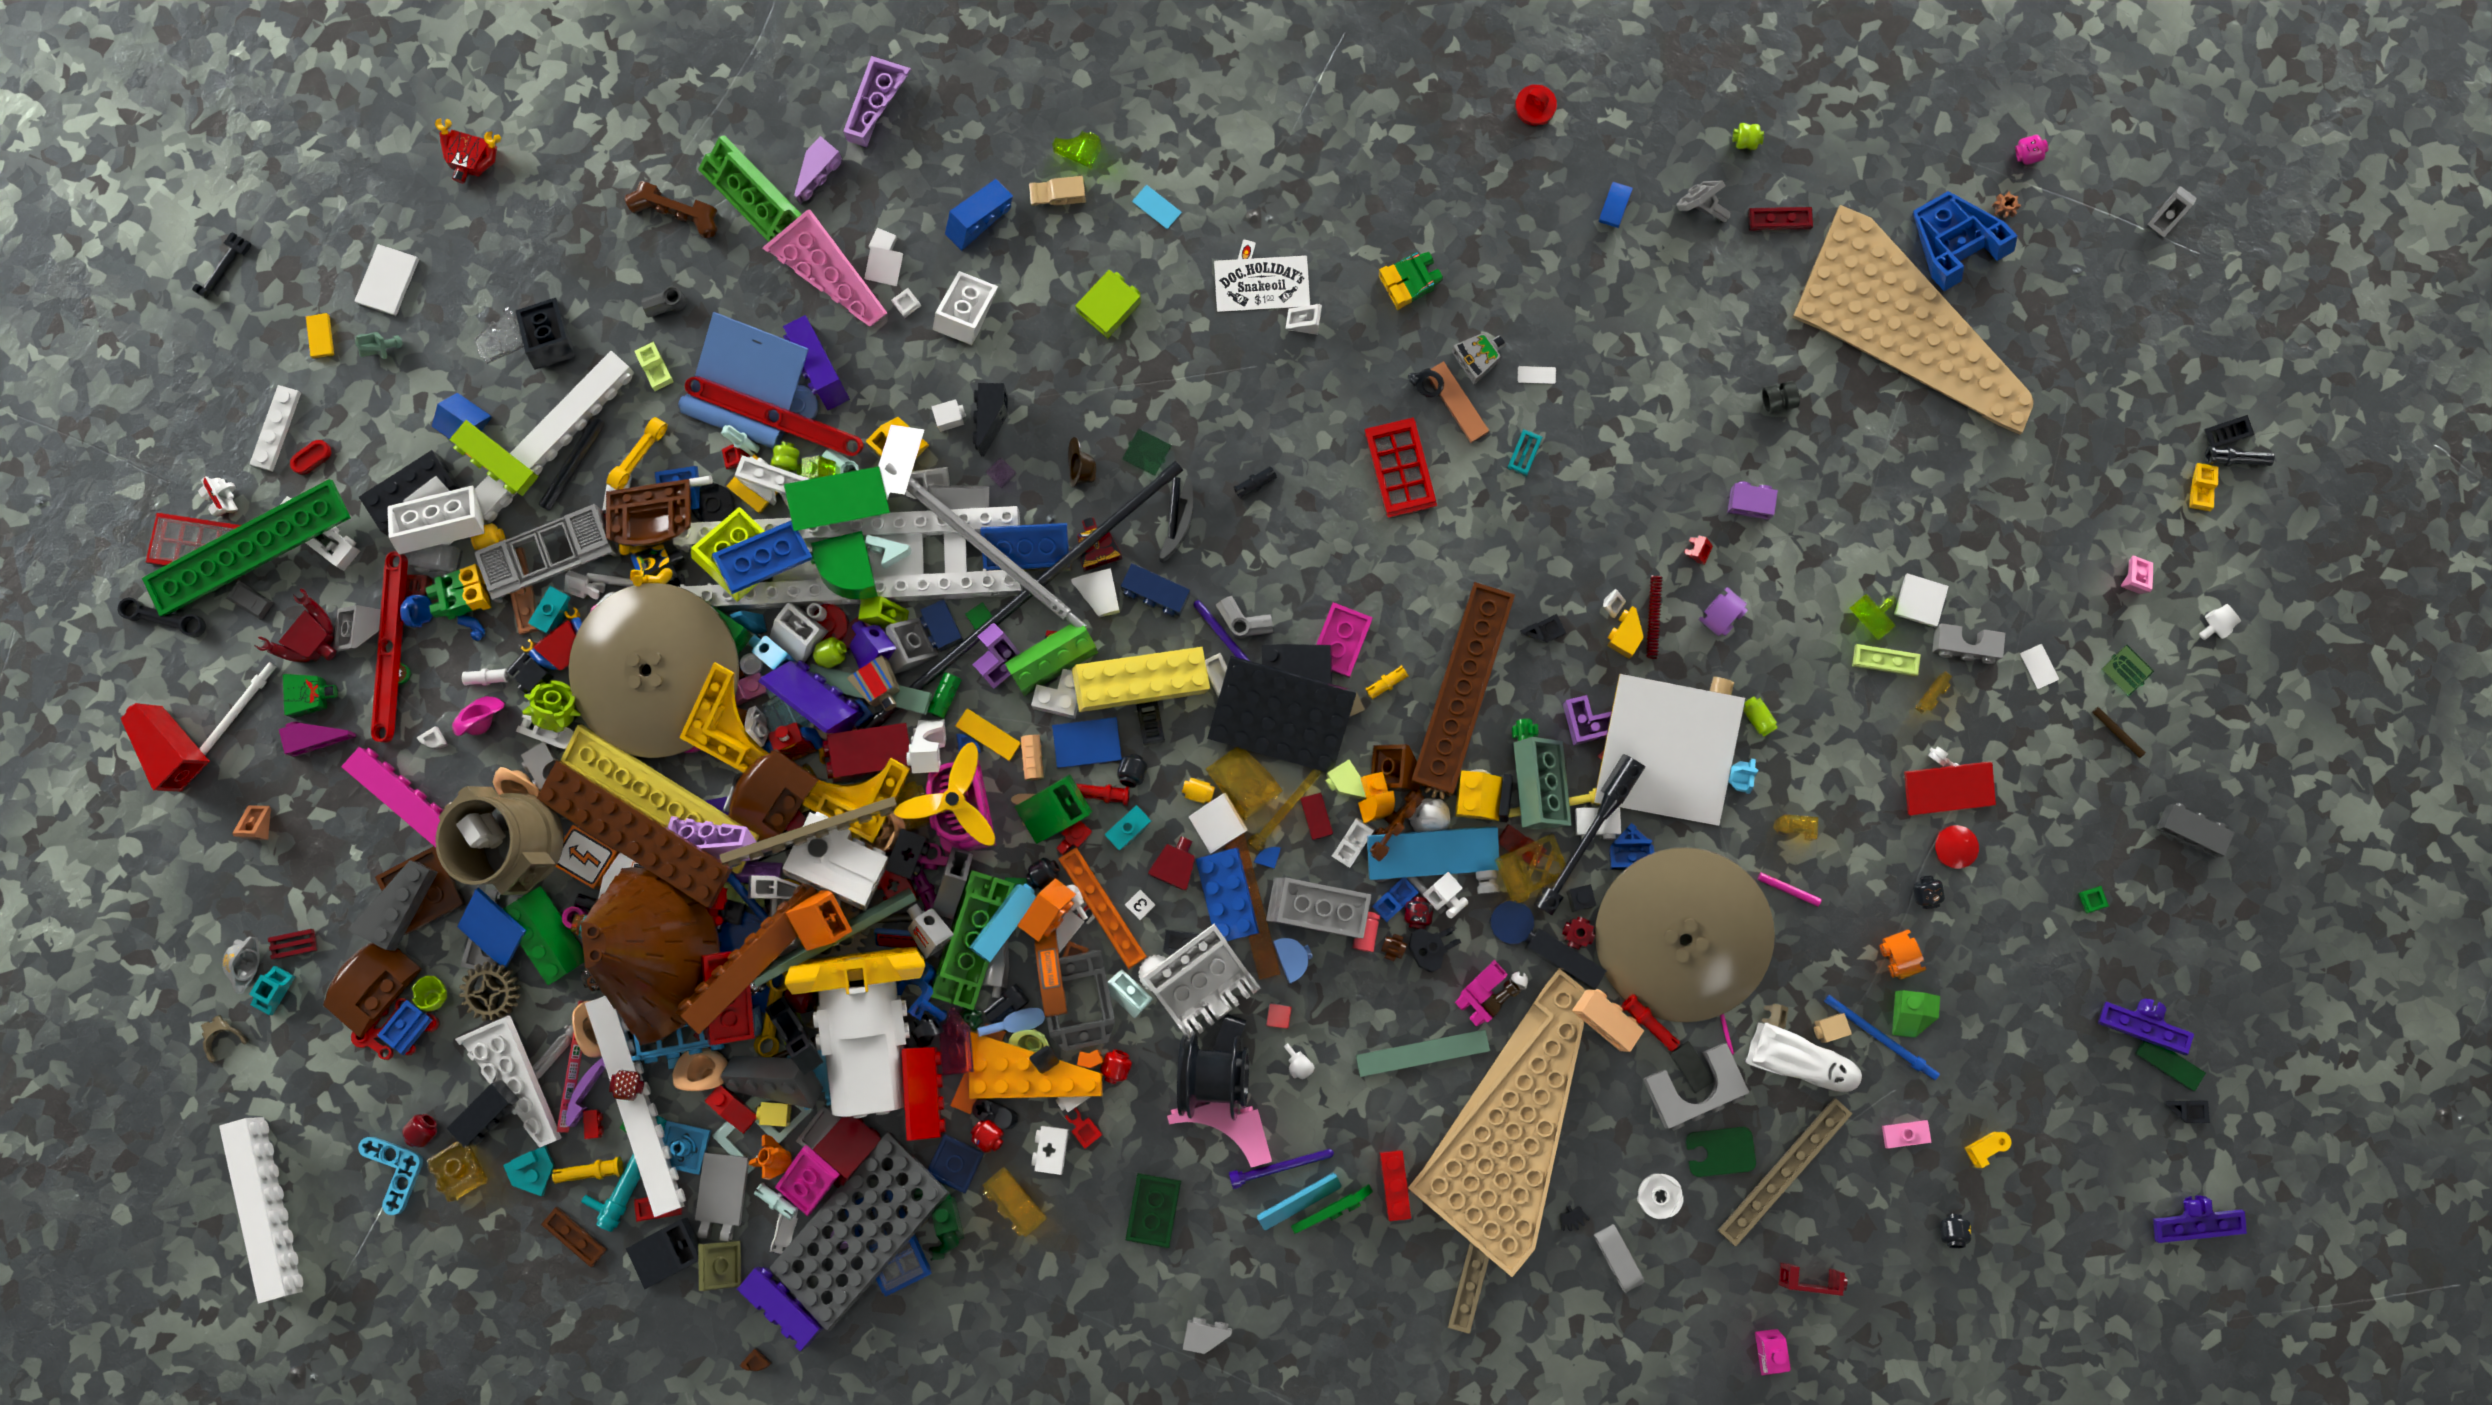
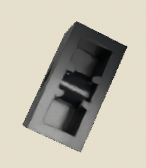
M901 828L885 870L913 881L914 877H918L921 872L922 865L920 861L922 856H926L929 851V839ZM911 851V853L914 854V857L909 858L907 861V857H905L904 854L906 852L909 853Z

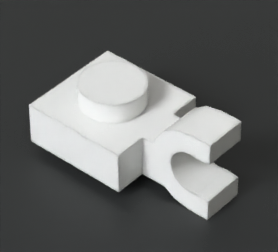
M570 570L565 574L564 592L583 599L587 595L598 599L600 592H605L606 584L589 583V577Z

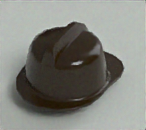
M1073 437L1068 447L1071 487H1075L1077 483H1092L1096 478V463L1093 457L1082 452L1078 439Z

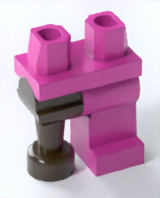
M1495 960L1462 990L1461 995L1455 1002L1463 1011L1470 1004L1476 1011L1469 1018L1475 1026H1479L1485 1021L1488 1023L1498 1014L1502 1004L1510 996L1516 997L1521 993V989L1512 979H1508L1504 983L1505 989L1497 995L1492 991L1508 975Z

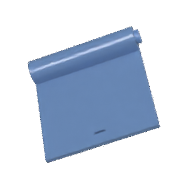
M713 312L695 376L703 377L790 411L809 349ZM694 380L692 390L698 392L701 385L697 380ZM690 394L682 396L678 403L682 414L721 429L725 425H731L740 433H745L751 441L772 449L774 446L780 445L784 434L783 430L696 398ZM771 410L769 413L771 421L777 422L779 419V414L775 410Z

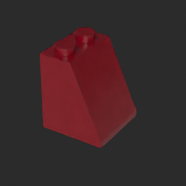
M853 1116L842 1117L812 1150L840 1174L833 1183L835 1187L839 1188L841 1185H845L877 1146L881 1138L874 1128H868L863 1123L862 1118H853Z

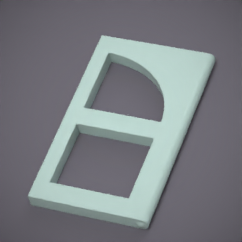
M752 1096L745 1104L756 1113V1108L761 1105V1102L770 1100ZM796 1106L802 1112L790 1122V1126H786L780 1133L774 1126H759L767 1135L772 1136L780 1144L814 1109L805 1110L804 1107ZM726 1121L712 1135L713 1138L730 1155L746 1157L727 1137L736 1128ZM749 1165L748 1174H750L756 1167Z

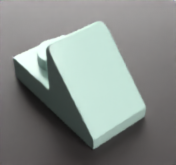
M871 535L866 537L865 544L870 548L871 552L882 554L884 551L881 563L884 569L911 554L912 549L909 545Z

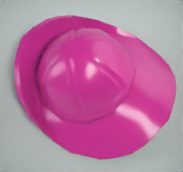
M489 696L476 699L462 709L454 719L452 724L454 734L462 736L465 733L470 735L485 733L492 724L493 715L501 710L505 703L498 698Z

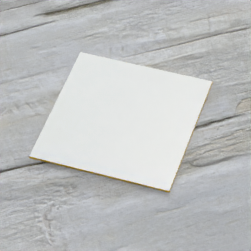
M1619 674L1594 802L1601 804L1604 793L1600 790L1622 755L1625 754L1646 767L1624 803L1619 807L1719 826L1745 698Z

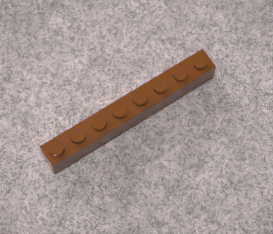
M808 884L797 887L793 892V896L788 901L782 902L777 907V912L772 917L766 918L761 923V928L756 933H751L744 940L745 944L739 950L735 949L729 954V960L726 963L717 966L712 971V976L706 982H701L695 988V993L690 998H685L678 1005L679 1009L675 1013L694 1032L700 1034L798 937L785 912L818 892Z

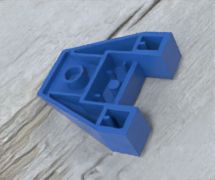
M1949 191L1913 211L1931 278L1943 291L1962 281L1964 265L1960 261L1982 248H1985L1996 261L2015 251L2017 235L2004 221Z

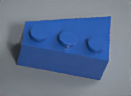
M997 179L993 180L950 210L945 235L963 251L1001 215L1006 214L1011 209L1013 195Z

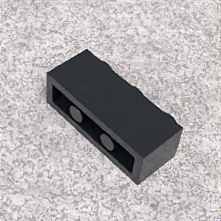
M503 1080L491 1083L447 1129L463 1148L470 1145L477 1146L485 1139L484 1134L487 1131H492L500 1124L498 1120L502 1116H507L515 1109L513 1105L519 1098Z

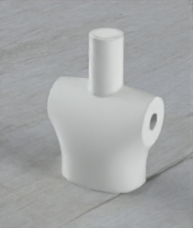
M2226 604L2205 616L2210 626L2200 632L2199 636L2206 640L2216 633L2223 639L2233 632V628L2241 622V619Z

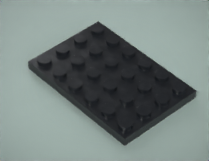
M1230 656L1207 739L1328 773L1335 767L1357 691Z

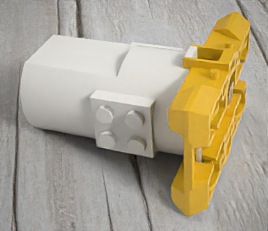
M916 946L808 959L799 965L790 966L788 973H786L785 985L792 995L816 991L819 993L820 1006L817 1007V1012H813L814 1028L819 1027V1034H816L815 1037L817 1050H821L822 1055H826L831 1109L834 1116L862 1118L866 1117L867 1114L876 1113V1115H884L890 1113V1111L905 1107L902 1049H904L903 1045L906 1044V1038H910L908 1022L904 1023L903 1016H907L906 1000L901 1001V996L897 995L896 981L921 978L925 962L924 957ZM864 980V984L851 985L854 981Z

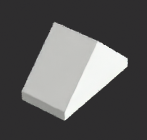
M1315 304L1289 309L1285 329L1318 335L1322 305Z

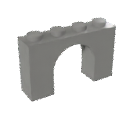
M1722 1043L1702 1052L1712 1072L1714 1086L1709 1097L1700 1103L1691 1104L1684 1101L1677 1094L1667 1070H1661L1643 1078L1665 1128H1672L1673 1131L1684 1127V1122L1692 1119L1693 1122L1705 1117L1704 1113L1712 1110L1714 1113L1724 1109V1104L1732 1101L1735 1104L1745 1099L1744 1095L1748 1094L1749 1090L1727 1043Z

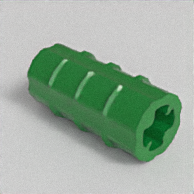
M945 672L927 712L944 719L962 679Z

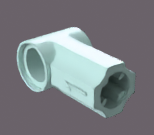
M830 448L823 453L820 460L821 464L836 474L846 473L851 469L861 470L855 462L850 461Z

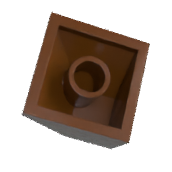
M1373 745L1371 774L1383 772L1388 790L1410 792L1411 790L1416 791L1420 789L1419 784L1411 782L1417 761L1409 745Z

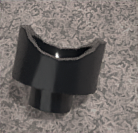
M925 1014L922 1015L921 1020L915 1019L913 1021L916 1028L911 1034L919 1048L931 1045L936 1035L945 1033L937 1018L929 1020Z

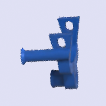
M925 962L921 978L897 981V995L901 996L907 985L919 986L922 993L907 1012L921 1020L926 1010L935 1016L939 1022H942L947 1017V1011L940 1010L928 1002L933 994V988L928 983L933 984L937 971L927 962Z

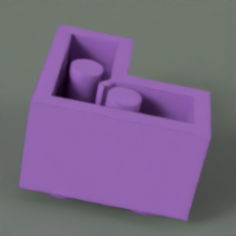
M993 622L977 636L989 651L972 665L994 689L1011 675L1005 662L1019 655L1020 652L1005 633Z
M1587 695L1569 699L1563 703L1573 745L1607 738L1612 711L1593 716Z

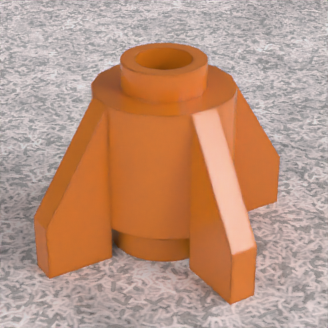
M762 1135V1146L764 1148L760 1150L758 1158L749 1160V1165L762 1167V1178L770 1180L787 1171L792 1163V1156L772 1136Z

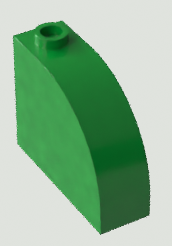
M862 531L811 543L812 565L816 564L819 575L829 590L841 597L855 600L878 596Z

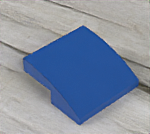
M698 466L654 472L656 484L699 477ZM700 486L690 488L691 510L698 509Z

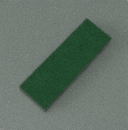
M2144 1040L2135 1055L2193 1092L2196 1091L2206 1072L2175 1052Z

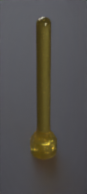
M1313 769L1259 834L1252 835L1247 840V843L1259 853L1263 850L1266 843L1265 839L1314 783L1322 771Z

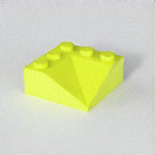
M738 507L691 547V558L738 602L759 583L731 594L712 558V554L765 531L743 509Z

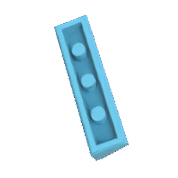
M1331 1173L1258 1214L1257 1219L1263 1229L1268 1230L1339 1190L1342 1185L1336 1174Z

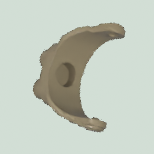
M221 1015L214 1017L212 1023L206 1022L201 1025L204 1031L202 1033L204 1038L203 1049L211 1063L216 1061L212 1053V1042L220 1032L225 1030L231 1031L240 1038L243 1044L248 1042L246 1036L238 1029L230 1027L228 1022L222 1019Z

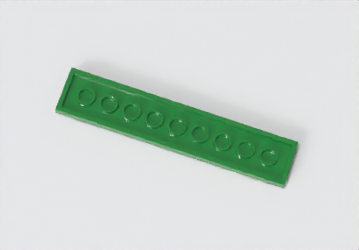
M328 479L148 574L142 580L159 616H166L351 519L334 481Z

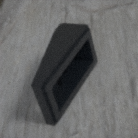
M2248 415L2204 429L2209 445L2215 448L2255 435ZM2238 423L2241 424L2244 434L2240 435ZM2229 426L2233 427L2235 437H2232ZM2224 428L2228 438L2226 440H2224L2223 435L2221 433L2220 429ZM2213 431H2216L2220 442H2215L2212 434Z
M1158 701L1136 704L1144 746L1165 742ZM1154 706L1155 710L1142 713V708ZM1156 715L1155 719L1143 720V717ZM1157 723L1158 725L1157 727L1145 729V725ZM1159 731V735L1146 736V733Z

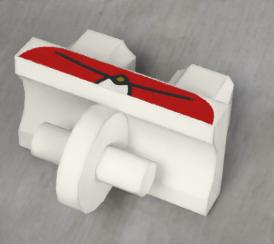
M204 477L201 479L203 486L198 492L203 499H212L213 503L208 508L211 515L221 516L238 510L233 501L234 496L232 492L236 490L234 483H226L221 478L210 479Z

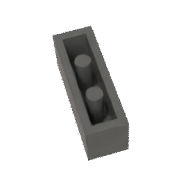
M2181 803L2166 806L2156 828L2215 858L2226 855L2235 832L2228 829L2227 825L2220 822L2214 823L2208 820L2209 817L2202 813H2193L2188 810L2186 805Z

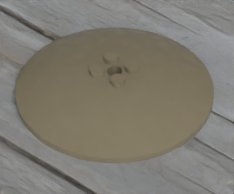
M645 583L639 587L634 585L605 598L583 621L576 634L570 653V688L572 696L575 697L576 707L579 713H581L583 720L600 738L634 756L647 758L673 756L695 747L679 737L713 663L716 662L735 673L734 694L736 695L739 680L738 653L732 634L725 621L708 602L698 595L681 587L668 584ZM645 664H649L652 669L651 674L647 677L642 673V668Z
M1671 848L1649 854L1637 860L1613 881L1601 902L1596 919L1595 941L1601 967L1607 970L1605 975L1613 988L1625 1000L1632 994H1635L1637 1000L1644 1007L1651 1009V1015L1673 1022H1697L1711 1019L1741 1004L1762 981L1769 967L1774 949L1775 932L1773 917L1768 901L1758 884L1735 862L1720 854L1703 849ZM1683 934H1690L1692 941L1688 945H1683L1680 943V937Z

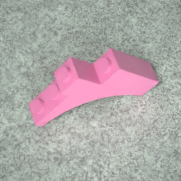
M1197 1102L1191 1119L1187 1116V1112H1185L1184 1116H1179L1178 1108L1171 1110V1115L1167 1116L1169 1125L1181 1122H1194L1222 1131L1241 1148L1250 1167L1272 1162L1258 1109L1253 1110L1252 1106L1239 1109L1241 1114L1237 1115L1235 1121L1231 1118L1230 1103L1210 1102V1104L1206 1105L1205 1102Z

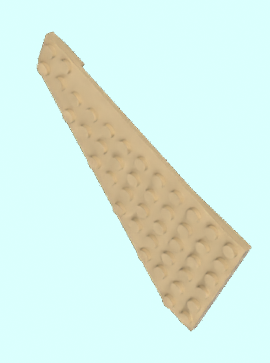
M1840 205L1792 318L1835 336L1982 415L1981 417L2019 435L2022 434L2033 408V398L2030 391L1871 217Z
M1560 968L1545 985L1423 1170L1408 1187L1409 1190L1511 1277L1515 1275L1536 1247L1584 1021L1572 1010L1584 994L1585 989Z

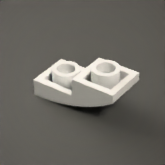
M756 706L748 709L745 718V730L762 747L770 732L766 728L769 720Z

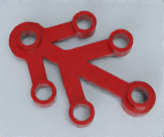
M398 999L395 1003L396 1009L382 1028L374 1029L380 1019L389 1013L388 1008L366 1032L362 1040H359V1037L352 1031V1043L359 1048L368 1046L378 1053L379 1058L390 1060L394 1055L393 1049L381 1045L375 1038H379L377 1036L397 1012L400 1004L407 999ZM427 1013L426 1015L433 1020L424 1031L433 1032L439 1026V1019L435 1015ZM414 1044L405 1055L410 1056L415 1052L416 1047ZM388 1049L389 1054L384 1057L383 1052Z

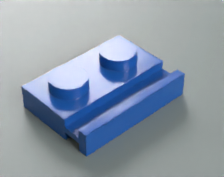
M406 1000L377 1036L400 1054L405 1055L433 1019L413 1003Z

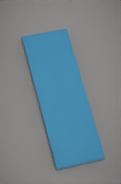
M1497 826L1400 833L1398 836L1392 834L1386 843L1390 848L1389 852L1379 862L1371 856L1370 849L1375 842L1378 841L1380 843L1386 834L1367 836L1370 880L1444 875L1447 872L1457 874L1500 870Z

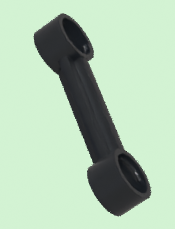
M130 597L124 598L118 604L119 615L130 621H137L139 619L152 621L180 629L183 634L193 638L201 636L206 629L205 621L193 614H187L183 617L171 613L166 616H159L156 609L146 607L142 602ZM135 602L137 605L136 612L132 616H127L126 607L130 603ZM192 619H197V629L189 633L187 631L188 622Z

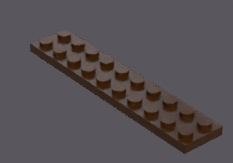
M1474 582L1414 770L1412 783L1453 795L1515 594Z
M556 760L537 796V799L707 908L713 907L733 870L728 865L723 866L722 862L562 761Z

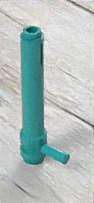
M655 1116L657 1124H661L664 1130L667 1120L661 1116ZM634 1153L611 1197L607 1198L604 1204L588 1195L582 1198L581 1203L600 1212L596 1225L606 1231L612 1232L614 1228L618 1227L620 1223L619 1218L621 1215H624L627 1209L626 1204L641 1177Z

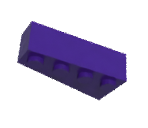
M806 315L784 325L783 328L786 335L783 337L785 340L809 349L802 374L805 379L810 378L809 388L813 395H819L827 411L850 400Z
M760 1266L754 1268L737 1290L756 1309L761 1310L763 1308L765 1310L763 1313L765 1318L775 1325L779 1324L781 1326V1333L787 1339L796 1340L797 1344L795 1347L799 1351L807 1348L823 1330L822 1325L797 1298L789 1293L790 1290L781 1281L778 1283L772 1278L773 1273L764 1266L762 1268Z

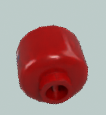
M1113 1049L1112 1052L1105 1054L1100 1067V1072L1105 1076V1081L1116 1084L1117 1081L1123 1082L1127 1079L1132 1067L1129 1054L1117 1049Z
M980 1120L970 1132L972 1134L971 1141L984 1153L992 1150L996 1152L1004 1143L1002 1140L1003 1130L991 1120Z

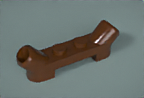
M644 181L639 182L636 191L625 195L624 200L629 210L634 214L653 207L661 214L667 215V213L675 215L674 217L678 220L694 222L702 238H711L718 231L714 222L717 209L707 203L695 200L693 207L662 197V193L656 185Z

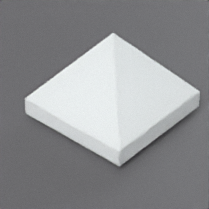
M1615 589L1604 599L1603 607L1612 618H1615L1626 600Z

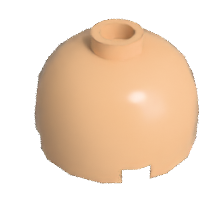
M892 813L887 816L873 843L864 838L863 841L867 848L871 850L875 847L886 853L892 852L901 828L906 830L905 823L902 818Z

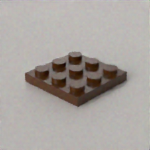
M435 846L375 876L381 891H383L410 860L419 862L438 872L404 935L465 905L453 878L442 867Z

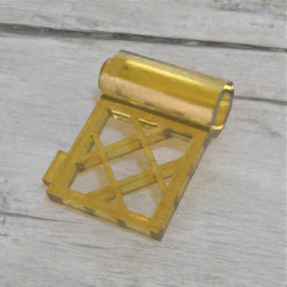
M1549 834L1514 852L1506 853L1495 859L1511 901H1516L1517 903L1524 902L1529 899L1528 895L1531 892L1556 882L1561 872L1555 875L1549 873L1552 861L1558 862L1562 871L1566 863L1554 834ZM1550 841L1553 847L1550 856L1540 853L1543 844ZM1527 851L1535 853L1531 865L1524 863L1521 854ZM1539 855L1548 858L1544 870L1535 867ZM1533 870L1542 872L1543 875L1540 882L1533 885L1531 875Z

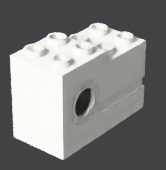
M810 812L803 826L829 817L820 812H816V814ZM834 829L828 831L829 835L816 838V836L807 838V842L804 844L793 845L782 868L785 876L803 884L811 885L819 891L825 889L833 893L836 899L866 911L887 867L888 857L885 856L886 852L875 847L871 850L865 847L864 842L853 838L851 841L852 835L849 829L842 831Z

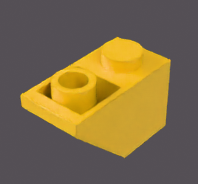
M1633 606L1629 611L1626 609L1623 611L1618 619L1621 622L1618 629L1614 627L1607 637L1610 640L1607 646L1628 659L1633 656L1644 638L1637 609Z

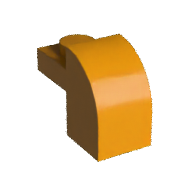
M1383 772L1361 777L1366 799L1358 802L1363 822H1373L1390 816L1394 810L1395 796L1394 791H1388Z

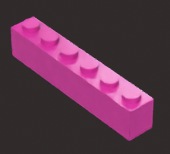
M358 747L341 767L436 847V832L440 822L438 817L443 812V809L436 803L430 804L425 800L427 796L419 789L414 790L409 786L411 782L402 775L398 777L393 772L395 770L393 766L386 761L382 763L378 760L379 755L374 750Z

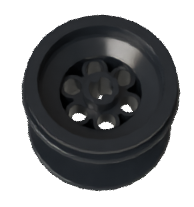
M1195 1032L1192 1033L1190 1039L1187 1034H1183L1180 1042L1177 1068V1108L1179 1116H1184L1185 1112H1187V1116L1191 1119L1197 1102L1230 1103L1231 1118L1235 1121L1238 1115L1239 1104L1241 1108H1246L1249 1088L1248 1047H1244L1243 1051H1241V1039L1237 1034L1234 1038L1232 1051L1200 1050L1198 1037Z

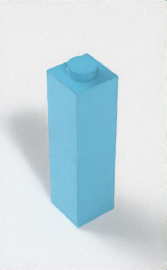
M1027 884L1023 886L1016 885L969 949L983 960L991 962L1035 900V890Z

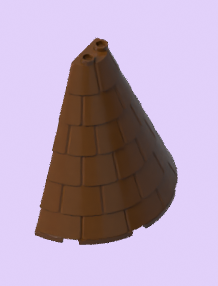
M621 868L618 876L614 877L606 892L601 894L598 901L593 905L581 923L585 968L595 980L604 996L607 997L612 1007L617 1010L632 1035H635L639 1044L654 1043L668 1037L669 1034L677 1029L683 1028L686 1023L675 1012L679 1009L678 1005L685 998H690L695 993V988L703 982L701 955L720 953L718 931L714 919L709 915L706 907L646 868Z

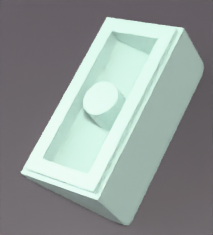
M1123 969L1108 981L1110 996L1133 1018H1136L1153 1000Z

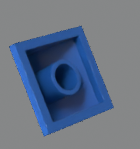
M456 393L437 404L432 427L450 439L465 420L482 431L492 416L459 393Z

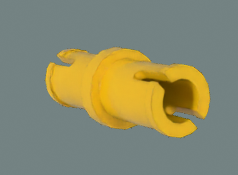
M1401 665L1388 675H1382L1379 681L1365 688L1371 699L1374 700L1383 692L1392 690L1394 685L1409 676Z

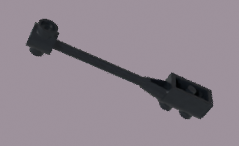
M1622 755L1600 790L1604 793L1596 818L1552 888L1550 889L1545 886L1538 893L1534 905L1553 916L1564 898L1559 894L1560 890L1604 820L1624 803L1646 766L1628 755Z

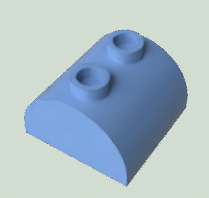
M1281 938L1273 941L1288 983L1292 984L1305 973L1308 960L1313 957L1308 945L1302 946L1298 941L1290 938Z

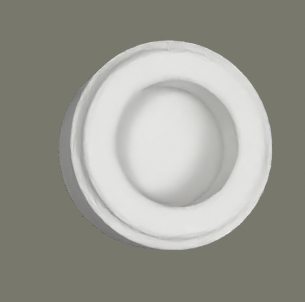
M748 653L741 658L740 668L745 674L751 676L762 670V660L755 654Z

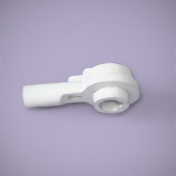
M1937 746L1936 749L1931 747L1929 749L1931 752L1928 756L1943 767L1959 765L1946 758L1948 753Z

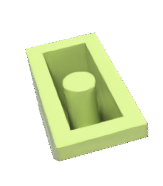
M1350 760L1327 773L1328 779L1325 781L1331 791L1336 790L1341 795L1362 800L1366 799L1361 777Z

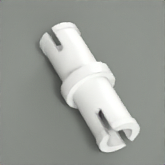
M484 668L481 671L463 672L462 682L465 686L474 684L488 686L490 683H506L509 681V673L506 671V668L499 670Z

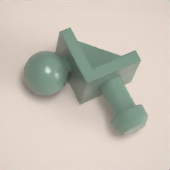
M378 332L360 334L355 339L360 357L378 354L383 359H386L387 348L395 347L397 349L403 345L400 336L396 335L392 339L384 340Z

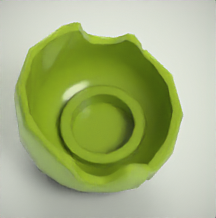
M427 975L420 978L412 987L414 993L412 1000L421 1011H434L441 1008L447 999L446 986L436 976Z

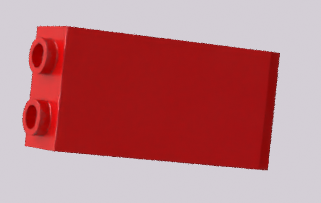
M135 703L129 706L126 713L120 718L153 790L181 792L210 762L163 706Z

